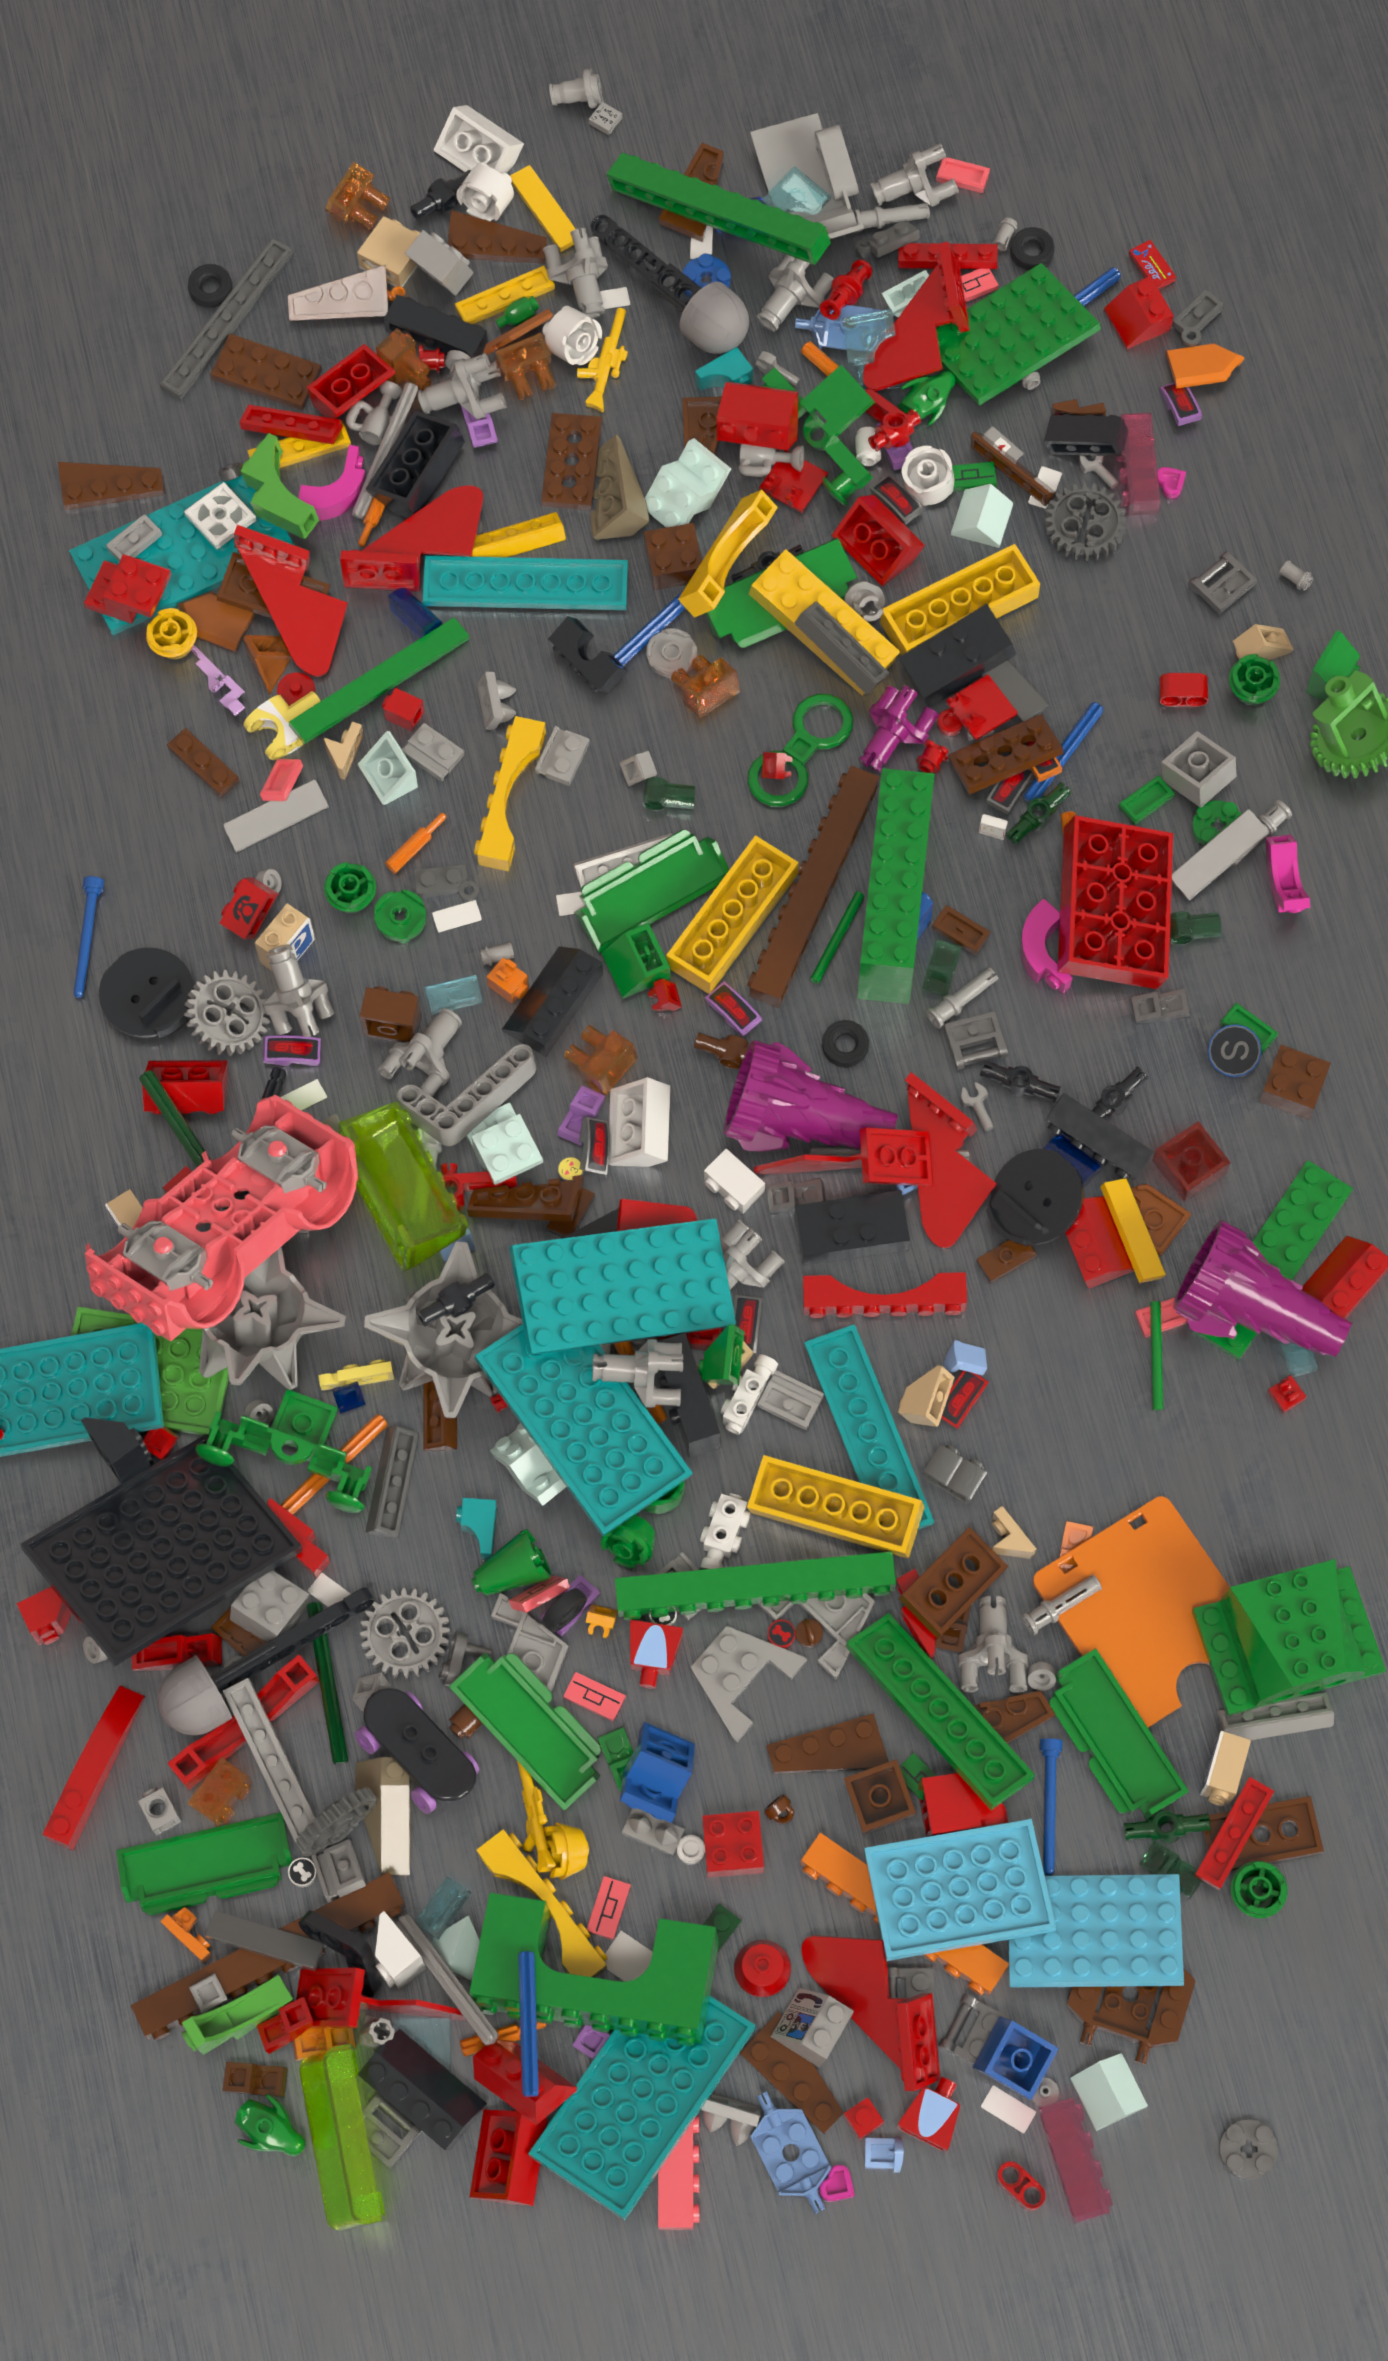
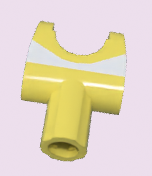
M311 691L288 706L281 695H276L256 708L246 718L244 727L250 733L262 729L275 730L278 734L273 743L265 750V754L270 760L280 759L304 745L289 727V721L321 702L315 692Z

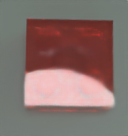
M1199 1121L1157 1148L1152 1159L1184 1202L1227 1174L1231 1164Z

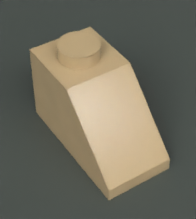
M1255 624L1233 640L1236 655L1239 659L1246 655L1258 654L1257 657H1262L1269 661L1294 651L1282 628Z
M937 1365L906 1387L904 1396L900 1401L898 1413L910 1423L938 1427L955 1377L943 1366Z

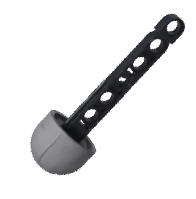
M598 215L592 220L590 227L594 235L599 237L603 244L608 245L615 254L650 281V287L682 312L679 324L680 332L695 346L708 353L722 354L734 349L743 341L749 328V314L744 303L736 293L721 282H713L701 288L673 264L669 263L667 265L626 230L620 228L610 217ZM601 223L609 224L606 231L597 232V227ZM619 236L625 237L623 244L619 246L613 245L615 238ZM640 249L642 251L639 258L630 259V254L634 250ZM646 261L653 267L656 266V269L654 271L649 270L645 264ZM667 277H675V281L671 286H663V282ZM690 290L692 292L689 299L680 300V295L683 291Z
M367 1587L361 1588L343 1598L342 1601L331 1605L212 1676L208 1674L199 1658L195 1655L172 1669L162 1680L157 1696L158 1708L162 1718L172 1729L183 1734L200 1735L212 1731L232 1719L230 1711L221 1696L224 1694L223 1690L247 1678H251L346 1622L349 1618H353L368 1609L375 1602V1598Z

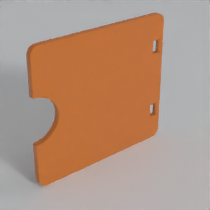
M1163 1496L1154 1498L1036 1572L1032 1581L1042 1600L1051 1601L1091 1575L1098 1579L1102 1590L1097 1591L1059 1615L1057 1622L1081 1657L1095 1648L1098 1650L1148 1728L1182 1706L1176 1691L1177 1678L1180 1672L1185 1667L1196 1663L1209 1665L1192 1614L1193 1608L1220 1601L1230 1588L1171 1501ZM1142 1515L1146 1524L1134 1530L1129 1523ZM1073 1559L1077 1567L1064 1574L1059 1567ZM1083 1590L1077 1593L1076 1595L1072 1596L1071 1598L1067 1599L1066 1602L1074 1598L1078 1594L1082 1593Z

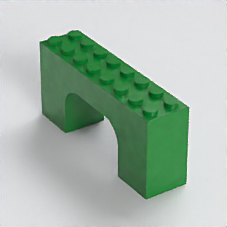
M882 768L857 999L910 1004L934 773Z
M489 1893L469 1993L484 2014L495 2015L497 2011L507 2013V2016L510 2018L520 2019L518 1954L524 1951H531L535 1957L536 2021L545 2024H551L553 2020L564 2022L565 2026L571 2028H580L581 2025L592 2026L594 2031L603 2033L609 2032V2029L619 2030L620 2034L628 2037H637V2034L649 2035V2039L655 2041H666V2038L676 2039L677 2043L686 2046L702 2043L719 1947L716 1927L659 1918L652 1958L646 1971L631 1981H612L561 1973L545 1965L544 1953L551 1922V1914L546 1901Z

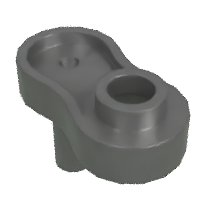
M456 1631L450 1644L447 1663L443 1662L439 1671V1678L443 1679L442 1684L450 1686L460 1676L464 1653L481 1657L486 1652L491 1656L492 1649L467 1643L468 1634Z

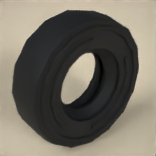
M1036 227L1024 228L1017 232L1012 239L1010 247L1012 260L1024 270H1031L1040 263L1045 267L1048 266L1053 259L1055 251L1053 238L1050 234ZM1028 242H1036L1041 246L1042 251L1037 256H1029L1023 251V246Z
M204 264L192 271L188 278V291L192 300L198 305L206 308L217 307L222 304L232 291V280L229 273L222 266ZM206 279H215L219 282V288L215 292L207 293L201 289V284Z
M837 1021L830 1025L823 1034V1053L830 1063L838 1067L848 1068L856 1066L864 1060L868 1053L869 1038L867 1032L860 1024L854 1021ZM842 1035L851 1036L855 1040V1048L847 1053L839 1051L835 1045L838 1037Z
M578 1588L569 1590L551 1605L542 1618V1623L551 1632L559 1631L580 1613L587 1602V1597Z

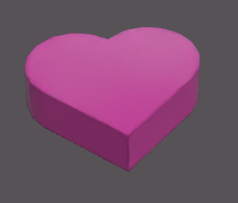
M1162 467L1157 470L1155 483L1162 488V493L1165 497L1174 499L1180 495L1186 471L1169 467Z
M833 2166L828 2173V2179L821 2183L819 2193L825 2201L834 2202L855 2197L851 2175L845 2166Z

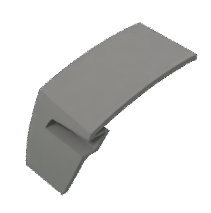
M818 113L750 132L773 207H778L784 212L793 215H800L814 223L819 222L823 224L827 229L829 239L864 229L863 224H857L848 199L849 196L859 194L839 125L822 129ZM795 174L827 198V201L815 214L782 190V187Z

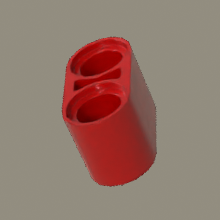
M1166 673L1159 677L1160 703L1165 706L1190 707L1207 704L1208 677L1202 673Z
M1009 2161L1000 2166L996 2174V2181L1000 2188L1024 2210L1035 2211L1039 2209L1046 2197L1044 2188L1016 2162ZM1005 2169H1013L1017 2173V2182L1008 2184L1003 2180L1002 2172ZM1027 2189L1037 2191L1039 2194V2202L1032 2205L1025 2201L1024 2192Z

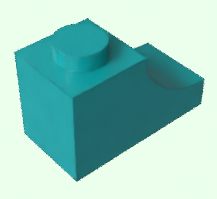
M735 347L695 371V384L700 391L711 387L724 388L726 382L750 385L753 382V367L740 350Z
M463 1498L462 1506H457L456 1523H461L462 1531L469 1532L476 1538L480 1545L481 1559L488 1560L493 1555L497 1516L496 1500Z

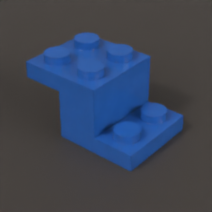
M644 1722L639 1730L638 1745L623 1771L620 1801L630 1808H638L651 1814L656 1819L672 1823L677 1811L678 1798L692 1774L695 1743Z

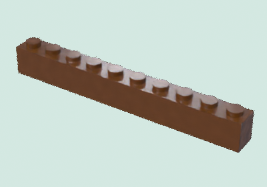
M850 766L847 774H842L838 783L839 793L837 796L833 794L828 805L829 815L828 817L823 816L819 824L818 839L813 838L809 846L808 861L803 860L798 871V875H800L798 883L793 882L788 893L789 903L787 906L783 905L778 915L779 925L777 928L773 927L768 937L769 947L767 950L763 949L757 962L760 965L757 973L752 972L748 980L747 986L750 987L751 998L776 1008L780 1007L876 795L880 776L854 766Z
M388 1872L367 1883L365 1887L340 1897L314 1910V1912L353 1933L360 1931L361 1934H364L377 1927L376 1922L379 1921V1916L382 1912L385 1911L392 1920L401 1915V1909L406 1906ZM303 1917L279 1928V1930L314 1940L306 1935L299 1926V1921ZM325 1945L323 1947L321 1956L326 1953L324 1949L328 1948ZM239 1949L130 2006L145 2037L148 2040L153 2038L154 2041H157L169 2035V2029L177 2025L184 2027L182 2022L201 2013L189 1987L215 1974L227 1998H232L234 2001L247 1994V1989L257 1984L259 1987L281 1971L287 1974L299 1966ZM222 2004L212 2010L222 2007Z

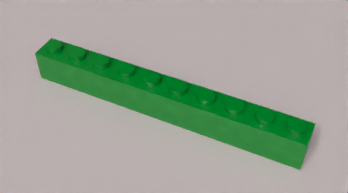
M621 153L606 174L613 191L813 265L818 262L831 243L826 227L819 222L814 223L800 215L784 212L778 207L762 204L759 200H751L737 192H729L717 185L702 182L696 177L691 178L676 170L661 167L657 163L644 161L635 155L631 156Z
M882 1552L615 1578L618 1617H624L625 1620L640 1619L641 1615L652 1614V1617L658 1618L668 1616V1612L677 1611L681 1615H690L696 1613L698 1609H707L708 1612L723 1611L724 1607L735 1606V1609H748L752 1607V1604L763 1603L764 1607H773L779 1605L781 1601H791V1604L806 1603L807 1599L818 1598L819 1601H832L835 1599V1596L846 1595L848 1599L863 1597L864 1593H874V1596H885L891 1594L890 1591H895L896 1579L893 1553Z

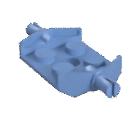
M846 305L842 308L841 314L836 320L824 317L819 308L815 316L811 317V320L796 318L795 329H805L812 332L816 346L821 351L822 347L872 354L890 330L885 316L880 309ZM847 322H852L857 327L848 330L843 325Z
M767 2091L762 2093L767 2105L760 2094L756 2098L764 2111V2117L750 2137L779 2195L805 2196L814 2214L819 2212L815 2201L821 2211L826 2209L818 2195V2188L831 2170V2166L802 2109H777L774 2107ZM789 2144L797 2146L800 2152L798 2159L793 2162H789L783 2157V2149Z

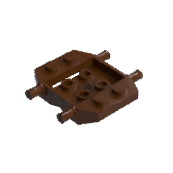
M1183 1968L1184 1986H1163L1150 2030H1147L1146 2026L1158 1986H1107L1099 2013L1095 2011L1103 1987H1072L1067 2006L1084 2027L1079 2043L1084 2045L1088 2034L1086 2046H1091L1094 2033L1097 2030L1115 2034L1138 2043L1139 2048L1134 2062L1140 2063L1142 2053H1144L1141 2064L1146 2065L1150 2049L1177 2043L1196 1980ZM1125 1987L1135 1988L1138 1993L1137 2000L1127 2002L1122 1996V1990Z

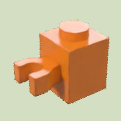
M502 958L486 976L488 987L511 1004L517 998L522 999L529 989L528 975L518 969L517 965L510 959Z

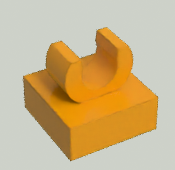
M591 1604L586 1617V1623H590L588 1633L592 1635L595 1626L599 1625L604 1629L603 1637L607 1638L611 1628L613 1629L617 1621L618 1610Z

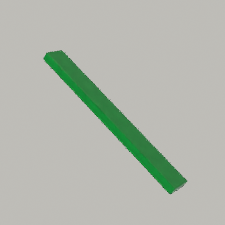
M453 617L289 721V727L303 744L308 743L469 640L470 635Z

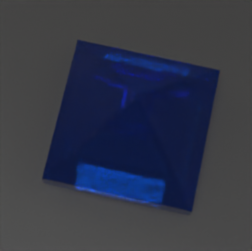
M358 1381L332 1390L340 1414L366 1405Z

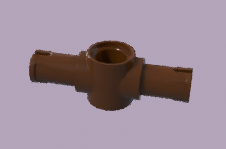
M698 1032L693 1048L715 1054L716 1058H719V1063L725 1067L740 1069L749 1047V1042L735 1035H728L720 1040Z

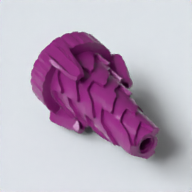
M753 1040L745 1053L735 1080L725 1116L723 1133L728 1137L737 1139L743 1150L747 1151L787 1150L789 1147L787 1136L810 1143L812 1139L831 1146L842 1144L861 1150L859 1129H895L898 1114L871 1106L862 1099L844 1093L845 1089L820 1081V1076L811 1073L810 1066L781 1043L766 1044Z
M1220 1220L1214 1226L1203 1242L1179 1287L1173 1303V1309L1179 1315L1187 1318L1189 1329L1194 1332L1234 1339L1237 1334L1235 1326L1238 1323L1257 1334H1260L1262 1331L1282 1343L1289 1344L1291 1342L1299 1347L1334 1357L1340 1352L1352 1325V1322L1331 1312L1320 1300L1301 1290L1303 1286L1283 1276L1279 1272L1280 1269L1267 1262L1252 1241L1246 1237L1244 1231L1223 1220Z

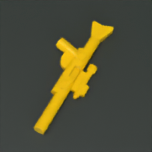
M617 308L610 335L604 339L600 357L593 358L588 368L577 369V378H593L596 381L594 392L585 402L586 407L594 408L601 413L604 412L602 396L610 368H614L612 369L611 376L613 378L619 377L621 361L626 360L628 353L625 351L624 346L616 349L626 310L623 308Z
M517 1761L523 1786V1802L528 1818L526 1820L527 1837L522 1848L526 1852H531L536 1844L538 1872H547L550 1868L555 1867V1862L548 1850L543 1824L547 1823V1817L543 1811L541 1790L534 1787L532 1776Z

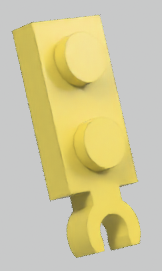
M375 1360L370 1362V1365L361 1367L352 1364L344 1366L343 1370H338L335 1374L318 1375L321 1390H330L335 1387L342 1389L393 1380L394 1373L391 1361Z

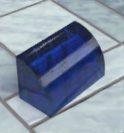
M399 588L388 595L390 610L419 638H422L443 624L407 588Z
M1063 1134L1061 1136L1056 1135L1043 1149L1059 1153L1072 1164L1082 1177L1084 1189L1102 1170V1166L1084 1151H1080L1069 1143L1070 1140Z

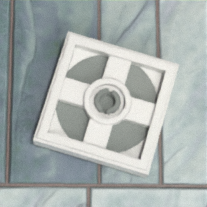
M224 482L184 511L185 516L216 550L234 537L237 525L247 528L256 521V516Z

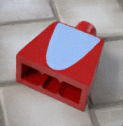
M636 1620L630 1621L631 1670L641 1672L639 1686L654 1689L656 1688L658 1674L670 1675L683 1638L682 1627Z
M941 2077L935 2091L923 2087L899 2121L897 2129L946 2153L950 2146L961 2105L951 2100L957 2084Z

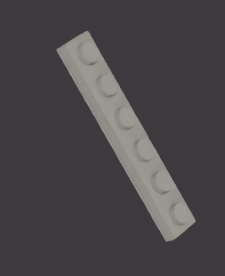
M247 1678L223 1690V1693L296 1843V1839L300 1837L299 1834L306 1829V1826L314 1822L313 1819L316 1816L250 1679Z

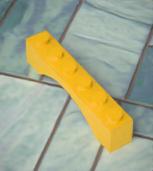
M762 489L740 500L678 598L680 603L694 618L715 609L725 593V579L733 563L747 544L768 524L778 507Z
M515 716L513 725H508L506 740L509 741L507 748L503 747L501 750V770H496L493 780V785L496 786L494 794H489L487 808L490 810L488 817L484 816L482 819V839L476 841L474 855H477L480 866L509 872L515 851V842L506 820L507 799L512 785L520 773L541 755L546 737L545 722Z
M503 1829L476 1850L477 1854L494 1877L509 1880L520 1885L539 1900L546 1901L549 1912L560 1934L562 1966L567 1974L596 1978L607 1970L605 1961L608 1958L598 1945L593 1948L587 1940L590 1937L589 1932L581 1922L578 1925L574 1923L570 1917L574 1914L564 1900L560 1903L553 1895L556 1889L547 1877L542 1880L536 1873L538 1865L530 1855L524 1857L519 1850L522 1844L513 1833L508 1835Z

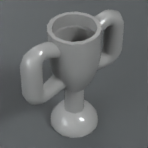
M385 381L379 386L380 392L383 395L379 406L373 408L366 402L359 401L349 409L346 416V425L352 430L359 431L360 438L372 445L381 444L392 418L388 412L392 400L400 398L403 391L399 385L390 381ZM360 409H363L368 415L363 423H355Z
M741 444L740 465L738 469L740 474L744 476L763 477L770 473L771 465L776 462L791 463L795 470L801 471L804 464V447L797 446L793 449L792 453L776 452L777 449Z

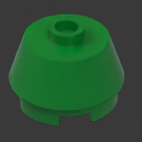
M1258 654L1242 657L1233 665L1229 673V684L1237 699L1246 705L1262 704L1271 699L1280 687V674L1277 666L1272 660L1268 661L1265 658L1257 657Z
M348 862L336 865L329 872L324 883V894L327 901L334 908L345 913L362 911L372 901L376 892V882L372 873L363 865L348 864Z
M634 1515L603 1536L600 1545L603 1551L608 1549L615 1556L614 1562L634 1569L636 1564L643 1566L645 1562L651 1559L655 1531L646 1520Z
M1253 1861L1241 1866L1234 1874L1231 1881V1895L1235 1905L1246 1915L1254 1918H1267L1282 1909L1287 1899L1288 1887L1285 1877L1278 1868L1267 1862Z

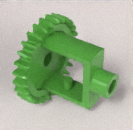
M1355 671L1348 678L1345 676L1333 677L1325 686L1328 698L1312 713L1317 723L1312 725L1313 732L1310 733V747L1314 758L1320 767H1324L1327 773L1332 770L1334 776L1341 772L1343 778H1347L1351 772L1353 777L1357 778L1360 771L1363 772L1364 776H1368L1370 768L1376 773L1378 772L1377 765L1388 766L1385 761L1388 759V697L1386 698L1383 693L1379 694L1374 681L1363 672Z

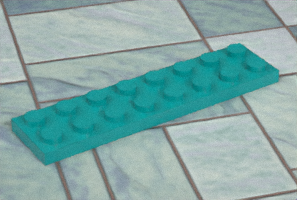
M425 556L423 606L627 610L628 560Z
M855 1324L804 1342L805 1350L821 1390L824 1393L825 1400L858 1482L921 1500L925 1508L918 1530L934 1525V1519Z

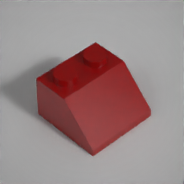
M1151 276L1128 285L1104 307L1105 314L1126 350L1171 331L1174 315Z
M52 1587L16 1603L29 1632L38 1645L42 1643L48 1645L57 1641L59 1635L65 1632L72 1614Z

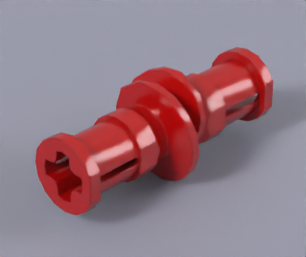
M861 259L854 261L850 272L846 273V275H839L833 280L830 297L820 304V312L824 317L836 320L840 316L842 308L846 305L852 306L857 303L858 298L863 295V282L868 280L873 274L872 267L868 262Z

